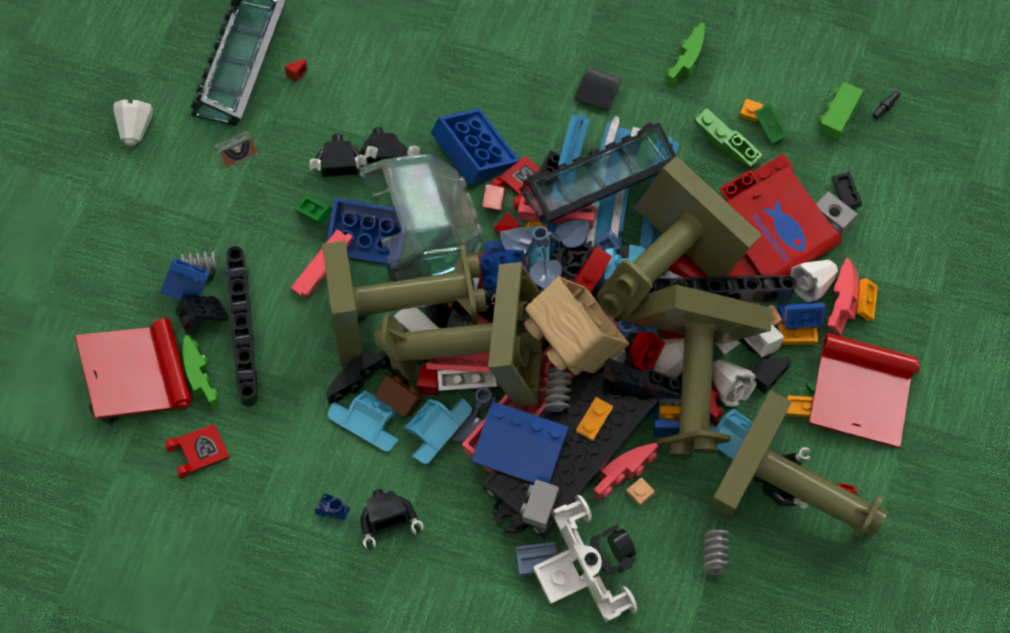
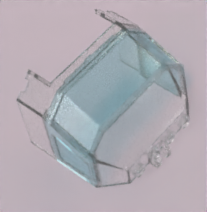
M432 153L383 159L359 168L360 176L364 178L372 196L390 191L402 232L381 239L383 247H388L390 255H387V258L398 281L439 275L454 270L460 256V245H465L467 256L476 254L482 243L480 235L483 234L480 223L476 224L479 219L474 204H470L472 203L469 192L465 193L464 188L467 187L464 176L460 177L456 169Z

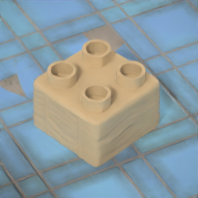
M560 276L551 282L525 308V311L530 316L524 322L526 329L537 340H541L543 337L547 339L552 348L546 354L550 361L561 371L567 367L575 375L582 371L595 373L605 365L609 358L612 359L629 345L628 341L608 315L604 313L588 289Z

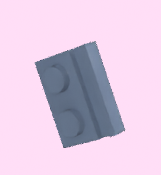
M556 542L516 546L519 577L535 575L532 569L533 566L558 555Z

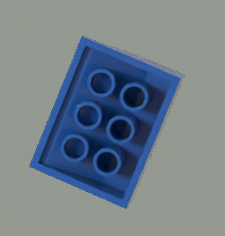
M480 108L439 117L430 132L470 186L488 181L511 168L519 161L518 157Z
M334 197L327 241L338 229L345 235L349 233L353 236L352 243L347 248L348 257L393 265L400 262L411 210Z
M492 401L472 462L533 484L536 479L550 484L568 433V427Z

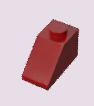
M638 332L630 348L633 365L643 372L647 368L653 369L666 343L653 332Z

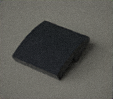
M587 67L577 90L575 100L610 111L622 78Z

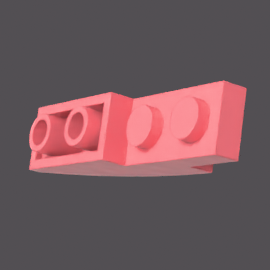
M846 258L844 265H842L839 278L834 285V292L838 299H836L832 315L828 319V326L836 335H842L847 319L854 320L857 313L860 281L857 269L849 258Z
M653 443L637 447L610 462L601 470L602 481L594 488L593 497L598 501L603 497L607 498L612 493V488L616 484L620 485L626 476L631 480L636 475L640 476L645 470L644 466L648 462L652 463L658 457L659 445Z

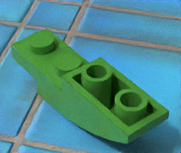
M703 22L698 27L695 26L692 29L688 39L682 41L680 45L681 54L676 61V65L670 67L666 73V85L673 88L682 76L689 79L694 72L703 49L705 33Z
M708 108L694 120V123L707 134L705 138L737 162L751 167L763 155L737 130L733 132Z
M187 334L184 337L183 358L190 386L195 397L198 398L204 395L213 410L219 407L217 399L220 397L216 389H211L209 386L211 381L206 374L208 373L206 365L209 363L205 355H200L198 352L200 347L196 340H191Z

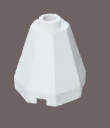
M120 100L114 103L113 110L120 139L125 145L135 146L141 142L153 116L151 104L139 100H133V103H128V100Z
M830 260L802 263L791 268L790 276L797 282L796 289L794 290L796 295L807 303L821 298L838 276L837 265Z
M684 338L663 339L666 344L654 367L658 366L674 378H677L682 374Z
M717 360L712 363V383L717 390L721 402L725 406L736 407L740 404L739 400L745 401L750 397L756 387V381L753 379L755 375L750 370L724 360Z

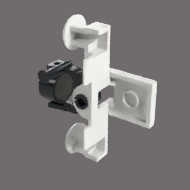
M575 495L576 502L568 506L565 504L554 509L551 513L569 550L532 567L549 603L557 602L588 587L605 622L619 617L621 612L627 609L635 614L637 612V604L633 594L627 587L621 586V594L612 597L610 591L606 590L600 576L593 578L600 568L604 573L612 574L616 571L623 573L632 567L635 562L633 557L636 556V551L630 536L624 529L618 530V525H615L593 536L590 539V546H585L577 532L578 527L575 521L584 518L586 522H590L592 516L585 499L581 495ZM607 536L608 544L614 557L621 563L616 567L611 566L605 560L600 550L599 539ZM587 558L592 559L593 563L587 562ZM576 560H579L584 570L581 576H579L573 564Z

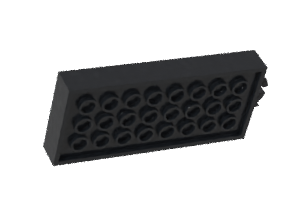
M605 365L595 373L582 371L571 381L572 384L566 387L571 389V392L565 393V395L570 397V400L564 401V403L570 405L569 408H564L561 412L546 410L540 416L568 427V433L550 484L559 487V493L553 510L565 504L568 506L576 502L575 495L582 496L600 475L601 470L612 461L658 406L659 400L657 398L636 395L617 389L618 383L604 378ZM597 397L612 405L613 410L594 441H591L578 434L576 429ZM493 470L483 482V490L497 501L493 511L496 525L499 526L502 518L508 516L512 518L513 522L505 526L504 532L516 534L530 527L545 539L557 525L552 514L546 529L522 522L523 515L520 514L523 503L527 504L529 496H527L529 486L534 484Z

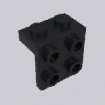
M182 295L180 304L176 308V315L188 335L196 334L200 319L227 321L229 318L220 300L215 296Z

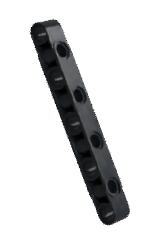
M233 246L228 249L226 255L236 380L241 403L245 406H253L258 401V384L248 273L243 250L238 246ZM240 324H246V325L243 326V327H239V326H238V325H240ZM243 358H249L247 361H241ZM246 393H252L251 396H244Z
M788 275L658 278L653 283L649 293L673 285H681L749 303L786 301L791 298L797 282Z

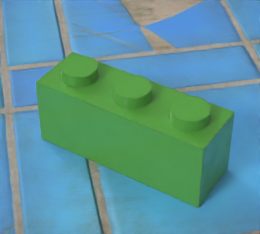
M843 82L840 88L837 87L833 94V102L829 101L826 107V115L822 114L819 119V133L839 141L861 101L864 90L846 82Z

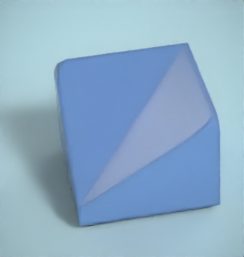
M612 229L594 241L605 252L606 249L614 248L616 251L622 245Z

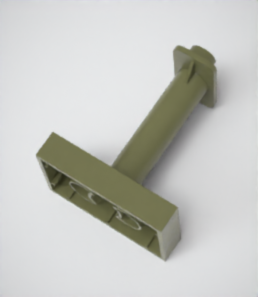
M675 156L662 168L634 207L662 235L634 262L624 259L617 266L597 293L601 309L610 317H616L620 321L627 320L652 289L653 283L683 254L708 277L728 276L762 234L681 159Z
M346 241L322 244L341 366L348 365L363 354L358 326V318L360 316L457 301L470 314L472 325H477V313L486 312L483 288L473 290L471 281L473 278L480 277L477 254L467 256L465 245H460V256L452 273L355 287L352 285Z
M522 262L499 264L493 323L404 332L392 314H385L382 327H378L375 331L377 348L380 351L384 350L390 358L392 368L399 370L407 381L414 380L417 360L489 353L488 368L515 407L538 405L544 337L541 340H537L526 329L524 322L530 317L525 311L526 306L540 294V291Z
M673 285L648 293L628 318L630 323L684 335L679 434L658 439L659 446L670 448L669 456L674 458H692L693 451L698 453H716L718 444L730 442V435L718 433L709 428L713 342L724 344L771 331L772 308L681 285Z
M770 390L708 509L730 520L751 479L758 477L855 528L856 530L852 536L853 540L857 541L863 534L872 538L874 533L879 531L888 513L887 510L879 506L883 499L882 496L878 494L870 503L770 450L769 445L792 401Z

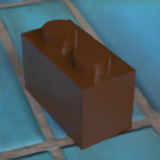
M396 374L386 375L374 394L404 417H411L423 399L417 388L406 385L404 379Z

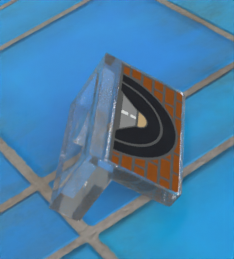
M248 131L213 145L226 168L259 153L253 137Z

